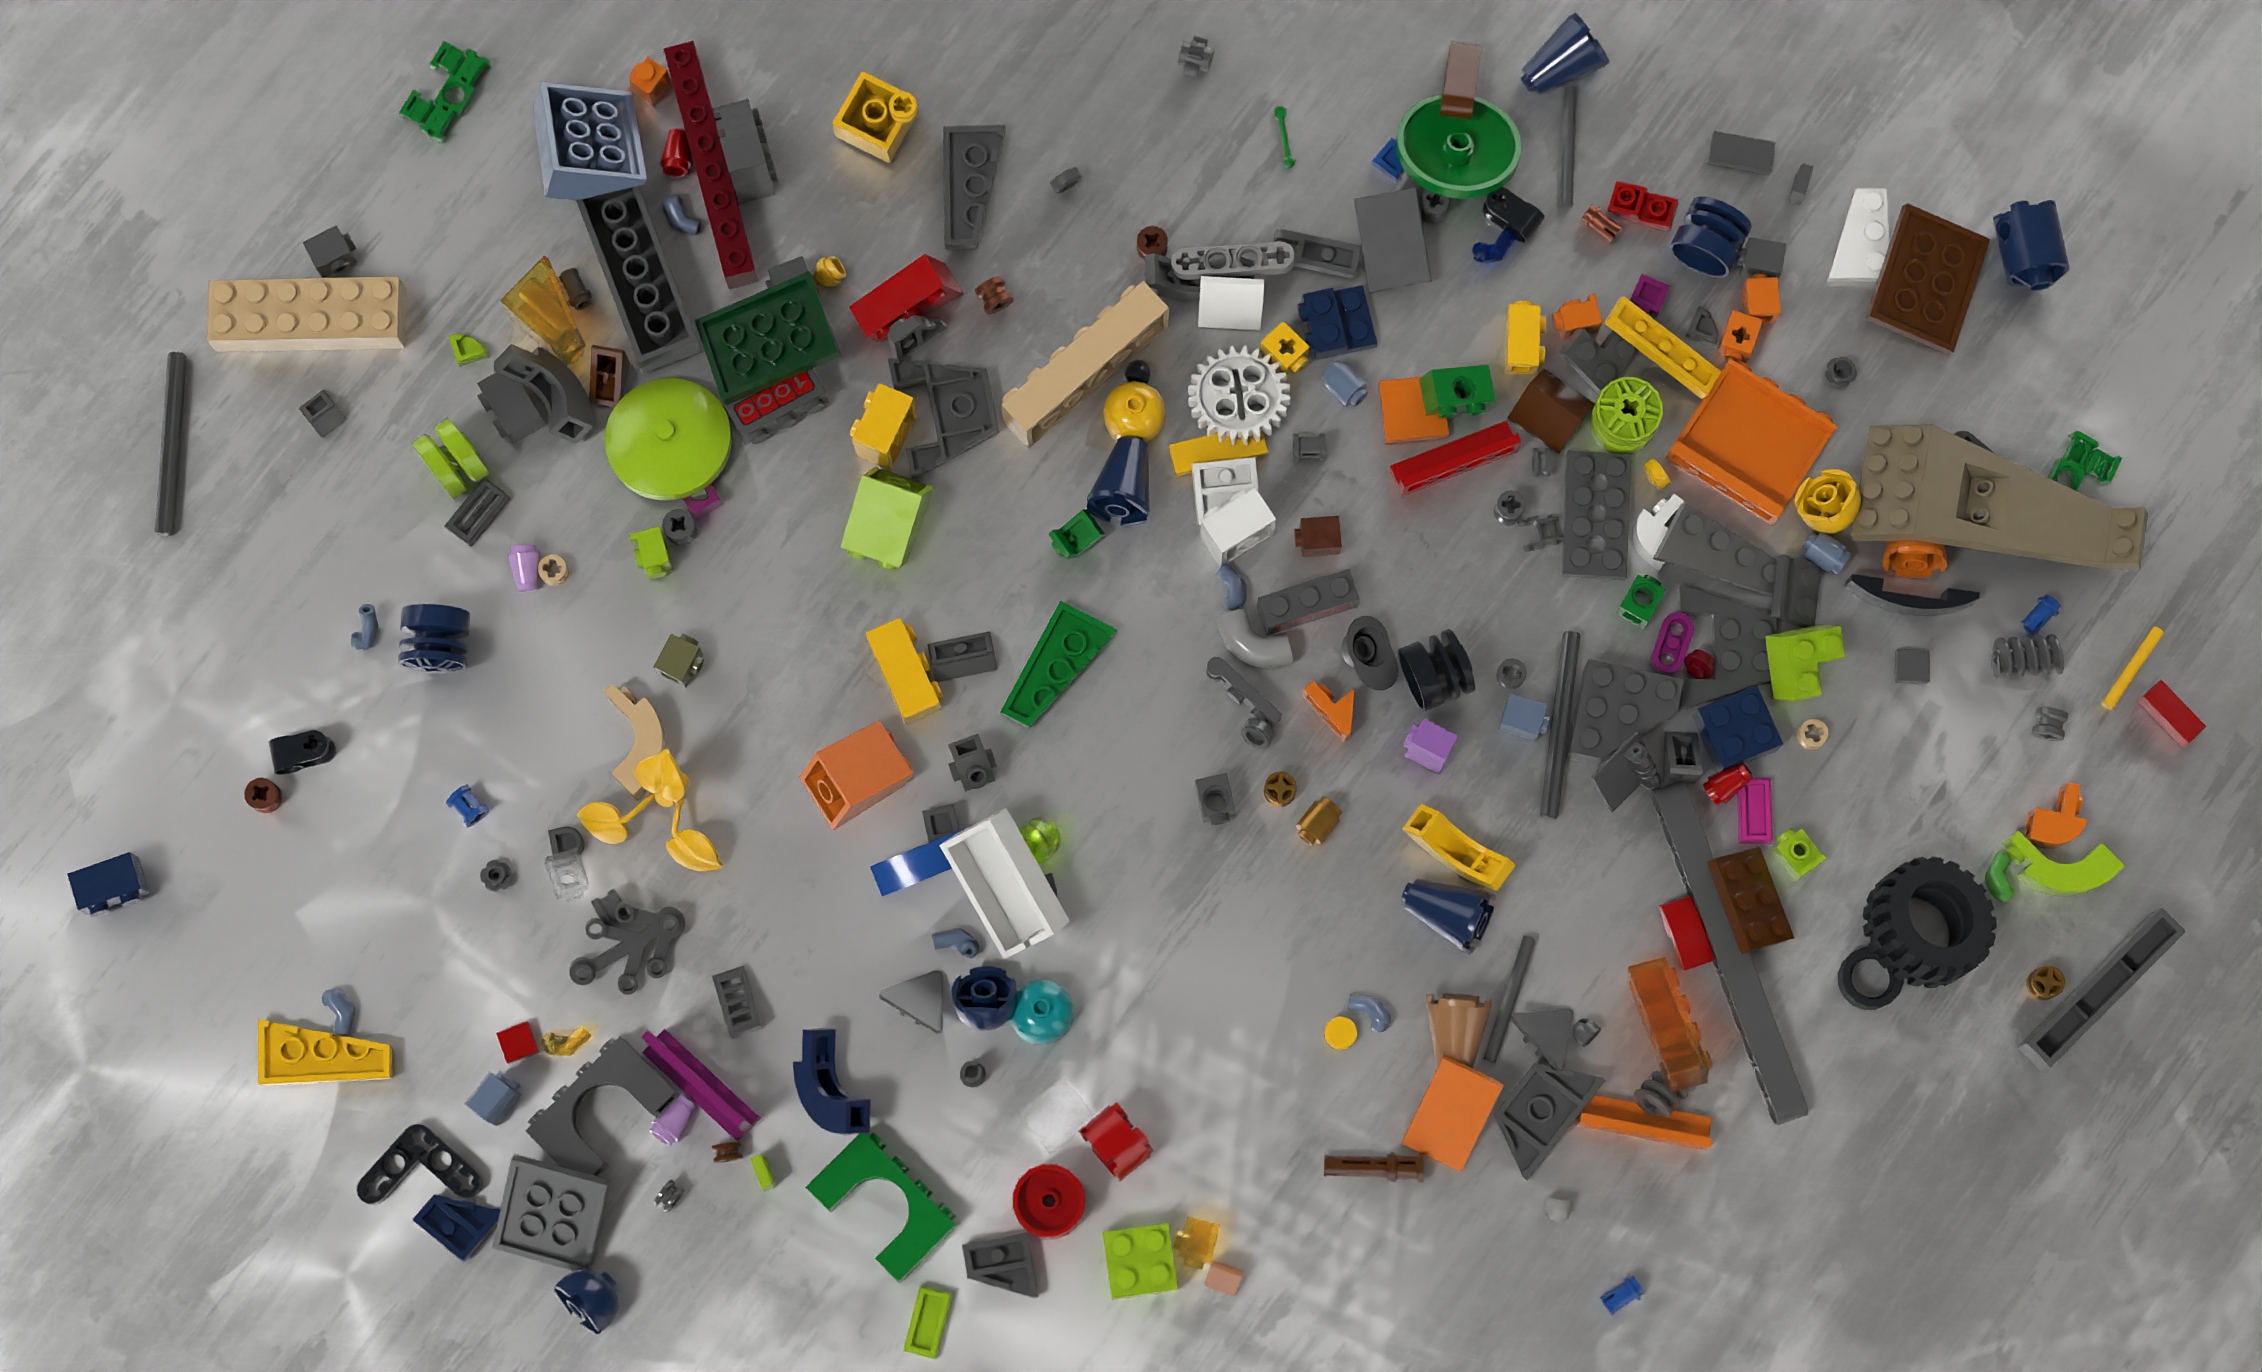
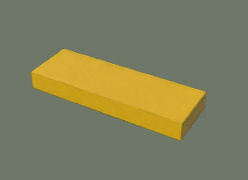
M1263 431L1260 432V442H1257L1253 436H1250L1248 445H1244L1242 438H1237L1233 446L1228 436L1220 443L1218 433L1210 437L1202 436L1168 445L1176 477L1192 474L1191 464L1250 457L1258 458L1268 455Z

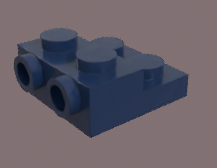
M1363 285L1337 291L1329 288L1302 294L1301 303L1297 304L1300 321H1306L1308 333L1304 334L1305 342L1310 347L1309 352H1314L1315 360L1377 347V340Z

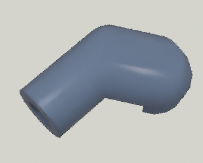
M675 194L668 196L663 202L662 209L669 225L675 229L698 235L702 221L685 215L682 208L683 200L680 196Z
M1226 563L1217 571L1216 575L1228 586V596L1224 598V605L1227 609L1233 611L1245 604L1247 585L1245 580Z
M365 604L359 608L362 633L354 632L351 635V646L355 650L363 649L365 651L372 647L377 633L378 621L375 608L371 604Z
M1350 994L1348 1010L1367 1013L1372 1020L1371 1028L1374 1031L1384 1032L1388 1029L1391 1016L1379 999Z

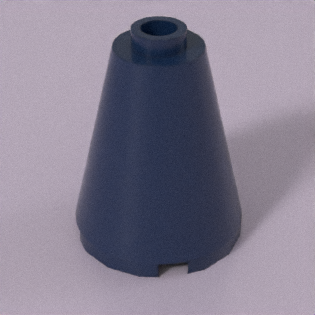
M1577 13L1569 16L1522 68L1524 75L1520 79L1530 93L1535 90L1540 95L1599 70L1609 63V59L1597 39L1593 38L1589 32L1590 29Z
M1126 436L1117 440L1087 497V510L1104 522L1110 523L1111 518L1121 520L1120 526H1138L1147 520L1150 511L1148 445L1142 438Z
M1416 879L1413 884L1408 882L1402 893L1401 900L1405 901L1404 908L1462 952L1470 955L1476 949L1470 945L1474 939L1481 941L1494 911V906L1489 905V901L1496 900V896L1486 891Z

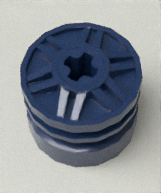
M1696 197L1693 199L1688 209L1689 211L1686 212L1683 219L1685 225L1679 226L1669 246L1670 252L1679 262L1701 274L1719 278L1726 277L1738 256L1736 249L1742 248L1745 238H1747L1752 228V224L1742 212L1723 201L1710 197Z
M416 604L403 607L400 630L414 637L403 639L399 642V648L405 652H401L398 655V664L427 673L455 672L467 668V659L461 655L468 652V646L454 639L469 635L470 613L461 608L437 604Z

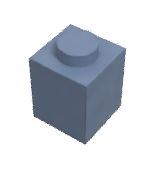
M1510 693L1498 730L1535 741L1539 733L1545 734L1550 720V716L1545 714L1547 705Z

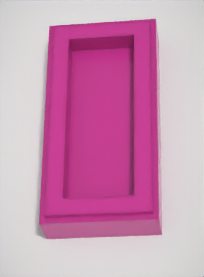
M1753 778L1737 793L1739 844H1771L1773 842L1771 778Z

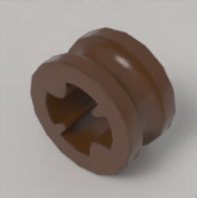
M728 1142L711 1146L712 1151L716 1152V1157L713 1158L714 1163L743 1159V1154H740L738 1151L739 1147H741V1142Z

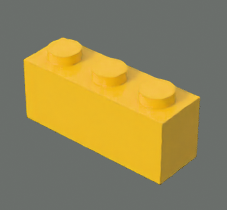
M899 617L865 632L869 645L905 724H910L941 710L938 700L944 697L937 681L930 683L926 671L930 670V666L923 652L916 653L912 643L916 642L917 638L910 623L904 626Z

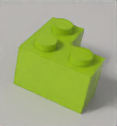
M1815 625L1765 636L1773 699L1797 701L1822 695L1818 663L1845 658L1841 626Z

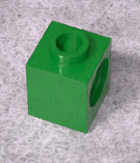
M1638 574L1616 614L1644 629L1666 589L1661 587V582L1649 575L1642 577ZM1635 594H1646L1650 599V604L1645 606L1638 604L1635 600Z

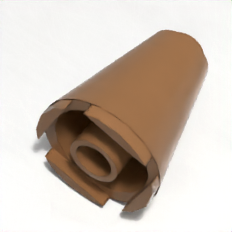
M1434 993L1426 995V1006L1436 1067H1438L1443 1055L1473 1069L1492 1007L1491 998H1486L1484 1003H1479L1480 996L1443 993L1442 998H1438V1000H1434Z

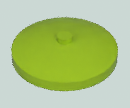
M681 378L656 379L634 388L615 406L605 429V451L614 473L627 488L641 496L654 500H678L700 492L720 475L731 453L732 429L721 402L705 387Z

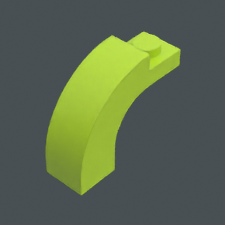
M2019 830L2002 843L2007 849L2005 851L2006 855L2015 864H2022L2025 867L2016 877L2030 888L2052 896L2071 897L2087 893L2111 880L2125 867L2102 842L2093 847L2079 862L2073 864H2060L2049 860Z

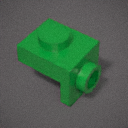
M1087 509L1081 510L1060 529H1053L1048 533L1053 540L1051 544L1054 550L1066 559L1078 558L1106 535Z

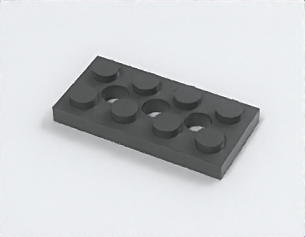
M1567 451L1561 576L1625 580L1627 578L1631 454ZM1594 477L1602 478L1606 483V489L1602 492L1593 491L1589 486V480ZM1591 508L1601 509L1605 514V520L1600 523L1592 522L1588 517V511ZM1592 538L1599 539L1604 545V550L1599 554L1591 553L1587 549V541Z

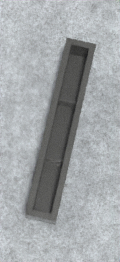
M2163 908L2151 913L2017 1048L2040 1071L2051 1068L2186 930Z

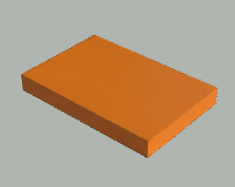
M1443 1055L1402 1140V1144L1462 1172L1504 1083Z

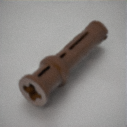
M1390 1152V1154H1387V1157L1324 1155V1176L1387 1177V1180L1390 1182H1396L1397 1179H1416L1418 1183H1423L1424 1153H1418L1417 1156H1397L1396 1152Z

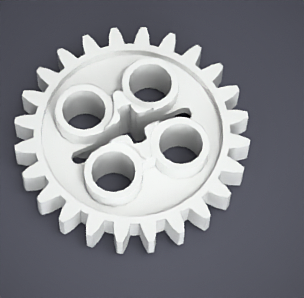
M1230 346L1229 355H1225L1219 349L1218 359L1216 360L1209 355L1206 356L1208 366L1198 364L1197 368L1200 375L1192 374L1191 382L1194 385L1188 386V394L1192 396L1188 398L1189 407H1194L1191 410L1192 418H1199L1198 428L1201 429L1208 426V437L1217 432L1220 443L1226 436L1230 437L1231 445L1233 446L1237 438H1242L1244 445H1248L1250 436H1253L1257 442H1260V432L1262 431L1271 436L1272 429L1270 425L1280 427L1281 419L1279 416L1286 417L1287 408L1284 406L1290 405V396L1286 395L1290 393V384L1285 383L1287 381L1286 373H1279L1280 364L1277 362L1270 365V354L1262 359L1259 358L1258 348L1252 355L1248 354L1247 346H1243L1241 353H1236L1235 348ZM1234 371L1239 373L1245 420H1240L1233 377ZM1251 375L1260 378L1254 383L1245 380V378ZM1218 380H1226L1228 382L1224 387L1214 385ZM1254 404H1260L1265 408L1261 411H1252L1249 407ZM1224 408L1233 411L1228 416H1222L1218 412Z

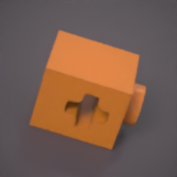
M1766 274L1750 276L1741 287L1743 313L1762 319V324L1776 323L1781 314L1778 277L1768 278Z
M1732 310L1727 319L1716 354L1722 355L1726 361L1730 358L1735 362L1739 360L1747 363L1752 354L1763 320ZM1736 335L1741 337V344L1736 342Z

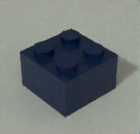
M1758 685L1698 708L1692 716L1717 773L1741 762L1746 764L1777 752L1783 745Z

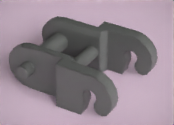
M1548 515V518L1539 520L1538 516L1527 518V520H1518V526L1534 524L1535 527L1537 526L1540 541L1532 546L1525 545L1523 547L1524 552L1543 549L1545 544L1549 543L1559 544L1558 541L1563 540V536H1558L1555 522L1559 521V517ZM1549 524L1551 537L1545 538L1542 525Z

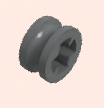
M1537 448L1532 449V472L1534 477H1538L1540 473H1544L1545 476L1551 475L1550 448H1545L1542 452L1538 451Z
M1517 659L1503 661L1496 673L1499 685L1508 690L1517 689L1526 678V668ZM1511 667H1515L1517 669L1516 675L1520 674V679L1513 678L1511 682L1505 679L1507 674H1503V669L1509 671Z
M671 1179L661 1189L653 1203L656 1205L662 1204L663 1210L668 1213L679 1201L685 1189L683 1187L677 1188L675 1181Z

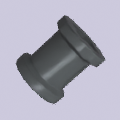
M1298 433L1293 434L1294 462H1299L1300 459L1319 458L1320 461L1326 460L1325 433H1320L1319 436L1300 437Z
M1516 491L1502 493L1495 505L1494 517L1502 525H1515L1521 519L1522 513L1525 510V499ZM1506 503L1511 504L1512 509H1514L1512 514L1508 513V509L1505 507Z

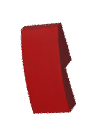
M1616 181L1608 212L1645 226L1670 232L1679 202L1676 198L1648 193L1646 187Z
M1687 895L1659 905L1666 934L1672 938L1680 969L1686 971L1714 961L1705 929L1691 896Z

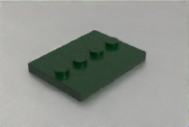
M810 271L694 320L721 400L725 405L842 356L814 276Z

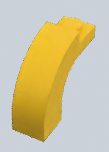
M1424 804L1418 806L1402 828L1408 836L1431 856L1456 874L1482 889L1488 887L1498 891L1516 866L1509 858L1473 841L1456 828L1440 811Z

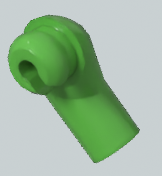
M1997 852L1985 874V882L1995 899L2008 902L2014 896V889L2010 886L2005 872L2012 859L2003 853Z

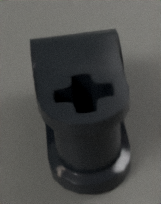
M1504 187L1488 194L1482 207L1484 217L1488 221L1504 230L1516 241L1524 244L1529 241L1544 219V214L1537 207L1525 202ZM1498 201L1503 204L1499 209L1493 206Z
M317 730L281 736L269 741L274 773L277 775L295 773L305 768L326 764L334 758L336 753L334 742ZM317 742H321L322 745L317 748ZM317 748L318 752L315 753L312 751V749Z

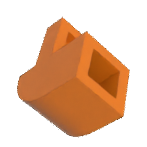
M2068 782L2060 787L2055 811L2036 807L2028 813L2024 836L2035 847L2044 849L2059 848L2082 833L2088 819L2075 816V814L2080 813L2083 804V796L2079 795L2081 785Z

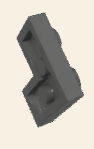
M1577 328L1559 351L1597 394H1600L1611 381L1616 380L1639 352L1637 348L1615 331H1612L1604 342L1599 345L1585 329Z

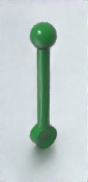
M1278 106L1274 110V117L1278 119L1285 154L1283 164L1285 167L1291 168L1295 164V159L1290 153L1285 126L1286 109Z

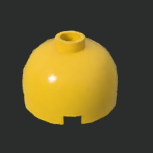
M1139 381L1125 382L1114 388L1106 398L1103 409L1105 426L1111 437L1115 440L1129 436L1142 438L1144 442L1152 441L1157 438L1163 429L1166 418L1164 401L1157 390L1147 383Z
M1826 469L1820 471L1822 476L1814 480L1811 476L1806 479L1797 490L1794 501L1799 516L1811 529L1822 533L1834 534L1845 530L1853 524V521L1859 514L1862 501L1857 484L1847 472L1839 469Z

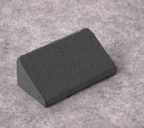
M990 631L927 644L934 680L937 682L997 669Z

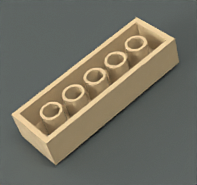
M399 276L209 280L207 342L216 352L405 348L406 287Z
M1144 281L1138 286H1129L1120 296L1122 300L1113 307L1111 305L1105 307L1098 314V320L1092 326L1088 327L1086 325L1074 335V341L1066 348L1064 346L1059 347L1050 356L1049 359L1051 361L1042 369L1041 367L1035 368L1026 377L1027 382L1019 389L1014 387L1005 394L1001 404L1003 422L1028 449L1168 328L1169 307Z

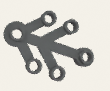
M628 902L618 903L614 909L617 921L628 923L634 920L651 925L640 932L605 924L599 918L590 919L585 926L586 934L589 938L597 940L605 937L621 941V943L591 960L586 957L574 959L569 966V974L572 981L578 985H587L594 980L596 972L629 954L624 973L618 979V988L623 994H633L638 988L636 976L645 945L656 938L657 943L653 958L648 960L646 969L652 978L664 976L667 970L665 959L671 939L680 936L685 928V918L677 908L664 907L655 913L635 908ZM623 907H627L630 909V915L623 918L618 915V911ZM666 919H673L675 925L671 929H666L663 927V922ZM592 924H599L602 927L601 931L597 934L591 933L589 928ZM656 962L663 965L661 971L657 973L650 970L651 965ZM587 968L589 970L588 976L584 978L578 977V969ZM625 979H631L634 981V985L629 989H625L622 987V982Z

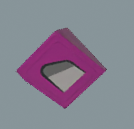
M712 484L692 496L683 498L695 520L723 505Z

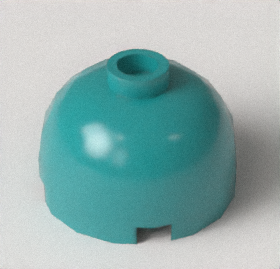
M1035 979L1023 984L1017 990V1004L1010 1021L1014 1031L1023 1040L1034 1045H1049L1059 1040L1069 1031L1073 1022L1074 1006L1069 993L1060 984L1050 980Z

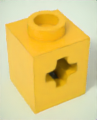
M1282 321L1260 342L1259 351L1264 356L1270 354L1271 363L1278 362L1280 364V372L1289 375L1292 371L1298 373L1308 363L1307 357L1310 347ZM1281 348L1284 350L1291 348L1292 355L1288 352L1281 354Z

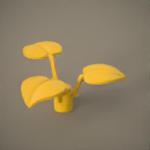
M664 749L656 755L641 760L635 767L634 774L637 781L651 794L629 814L620 817L618 809L606 802L589 803L583 806L577 813V817L582 825L593 836L603 842L617 844L623 842L629 834L628 828L624 823L629 822L654 798L661 806L671 807L675 805L671 830L674 837L670 838L666 843V848L671 857L685 868L701 872L720 869L723 865L718 858L714 845L705 835L691 829H685L681 832L678 830L681 807L685 802L682 797L689 785V779L679 770L668 749Z

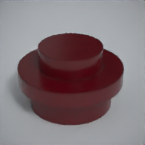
M1696 649L1686 655L1684 664L1691 676L1702 679L1710 678L1713 675L1715 660L1710 654Z

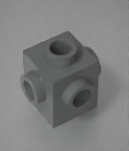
M979 734L948 744L954 761L949 763L948 766L954 782L961 780L965 792L981 788L995 781L991 769L997 767L991 748L984 749Z

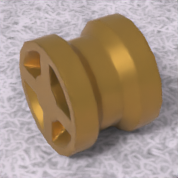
M1274 772L1266 779L1263 790L1265 799L1275 807L1289 805L1295 797L1296 781L1286 772Z
M2045 965L2029 974L2026 987L2033 998L2046 1001L2058 996L2063 991L2065 977L2058 968Z

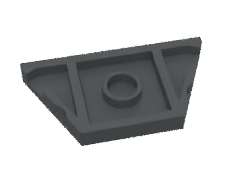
M1537 1063L1530 1067L1493 1114L1524 1179H1529L1606 1080L1599 1076L1566 1069L1556 1070L1554 1067Z

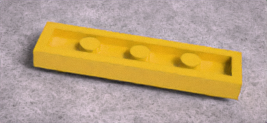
M1625 296L1617 300L1604 324L1701 399L1709 394L1721 374L1719 369Z

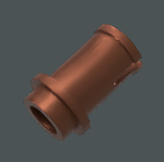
M1592 204L1581 220L1585 222V227L1589 225L1611 242L1622 228V225H1619L1600 211V206L1595 207Z

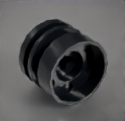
M1450 629L1441 632V641L1436 635L1429 637V653L1418 641L1398 649L1399 662L1405 680L1417 705L1423 712L1444 703L1443 688H1446L1454 699L1460 697V688L1465 694L1475 691V681L1469 657L1456 635Z

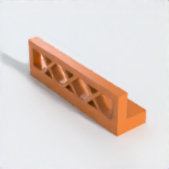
M1599 1095L1592 1097L1577 1116L1575 1126L1702 1151L1711 1149L1713 1138H1709L1712 1117L1671 1110L1672 1114L1670 1117H1663L1660 1114L1651 1115L1640 1108L1635 1102Z

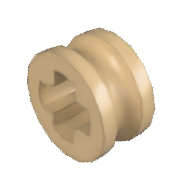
M547 555L541 559L538 565V573L548 585H560L568 577V566L558 555ZM551 563H556L561 572L555 573V577L550 578L549 573L545 571L546 567L551 568Z
M1809 719L1798 729L1797 740L1803 748L1816 750L1827 741L1829 735L1828 728L1820 720ZM1808 727H1811L1813 731L1819 730L1820 736L1816 738L1818 742H1814L1812 738L1807 739L1805 737V734L1809 731Z

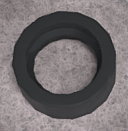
M1863 947L1852 952L1841 963L1838 971V987L1843 997L1851 1005L1862 1010H1877L1892 1003L1900 994L1904 979L1900 981L1891 975L1893 971L1887 967L1890 980L1887 990L1877 997L1861 995L1852 983L1854 967L1865 959L1880 960L1876 952L1872 954L1869 947Z

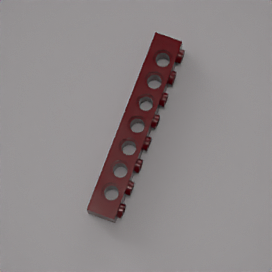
M694 41L663 48L728 289L759 282Z

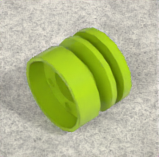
M1621 377L1611 381L1601 391L1590 415V431L1595 442L1610 453L1633 454L1641 451L1651 441L1663 416V403L1657 390L1648 382L1636 377ZM1623 409L1626 411L1632 409L1634 413L1633 415L1630 413L1624 414L1622 411Z

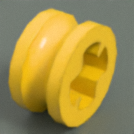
M905 91L898 92L890 98L889 110L892 119L901 124L909 123L915 119L918 109L916 99L912 94ZM900 102L903 105L911 104L908 105L909 112L905 113L903 110L897 112V104Z

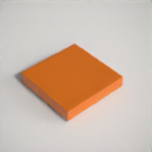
M1421 377L1379 381L1385 444L1445 439L1449 437L1447 418L1441 419L1438 415L1426 416L1419 382Z

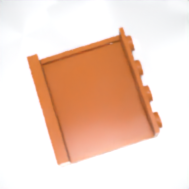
M1729 358L1711 391L1704 397L1678 439L1670 448L1665 459L1773 526L1838 425L1834 424L1833 419L1826 413L1821 411L1815 412L1807 407L1805 401L1794 394L1788 395L1778 389V384L1767 377L1761 378L1754 374L1751 367L1739 360L1735 362Z

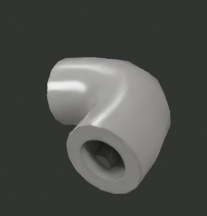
M1237 609L1216 616L1219 632L1227 649L1241 662L1258 668L1280 667L1294 663L1286 632L1273 636L1258 635L1251 627L1247 609Z

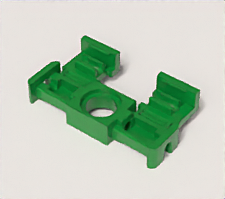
M443 41L429 63L430 68L433 70L438 69L439 66L444 68L449 76L435 98L436 106L433 104V100L430 99L427 102L420 98L421 93L413 89L399 111L401 118L405 119L406 117L420 126V130L424 135L441 144L446 142L445 137L442 135L454 116L461 118L476 94L473 86L484 68L487 67L491 70L490 61L486 57L482 56L480 58L475 51L467 49L465 50L467 56L465 58L463 51L446 41ZM452 89H459L464 93V98L460 103L453 104L447 100V93Z
M2080 431L2068 434L2067 436L2072 440L2063 458L2055 460L2047 478L2058 482L2059 472L2064 471L2071 477L2069 488L2075 491L2078 490L2084 475L2088 476L2090 473L2098 477L2097 482L2102 485L2111 483L2122 458L2120 456L2113 458L2099 449L2093 450L2098 447V442Z

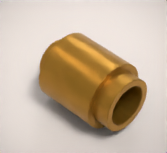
M1322 797L1319 802L1314 801L1296 824V827L1299 829L1298 837L1310 846L1314 843L1322 845L1340 822L1339 817L1343 813L1342 810L1325 797Z

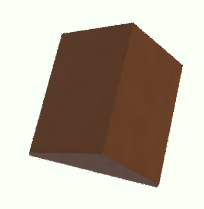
M1543 368L1529 383L1507 419L1557 454H1560L1593 409L1595 403Z

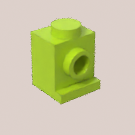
M660 526L629 534L634 548L639 547L634 550L638 568L644 567L648 579L663 577L667 574L666 571L673 569L664 533Z
M1792 828L1776 838L1779 845L1772 850L1794 882L1827 859L1824 854L1820 853L1803 829L1796 833ZM1795 845H1799L1804 851L1803 856L1795 854Z

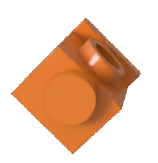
M647 56L643 63H638L632 69L629 79L630 87L628 89L654 108L672 85L668 70Z
M1595 293L1589 294L1586 302L1581 303L1579 299L1568 301L1562 305L1563 307L1559 308L1558 312L1551 315L1554 330L1556 332L1560 331L1562 340L1569 339L1577 328L1585 329L1588 334L1598 333L1603 323Z

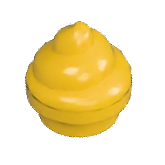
M833 255L829 258H821L816 264L814 278L817 285L836 287L846 277L843 265Z

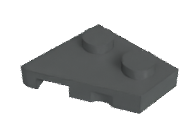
M1028 1233L962 1245L968 1279L1031 1298L1039 1297Z

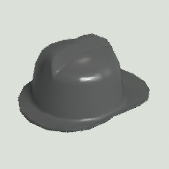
M1361 616L1355 619L1350 624L1347 634L1342 641L1341 653L1344 661L1354 668L1359 679L1367 687L1376 691H1385L1394 685L1398 676L1397 660L1387 631L1383 624L1372 616Z

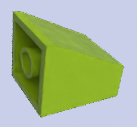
M873 467L861 476L840 548L848 550L847 554L857 559L869 557L878 560L877 564L883 568L895 570L896 567L901 568L907 563L934 486Z

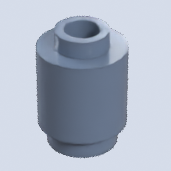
M1340 360L1332 363L1321 377L1325 381V387L1346 407L1352 404L1354 406L1359 405L1368 395L1366 391L1368 383L1347 363L1343 364Z
M1812 532L1802 546L1807 550L1804 557L1828 573L1832 571L1837 575L1852 555V553L1846 550V545L1831 535L1822 532L1819 534Z

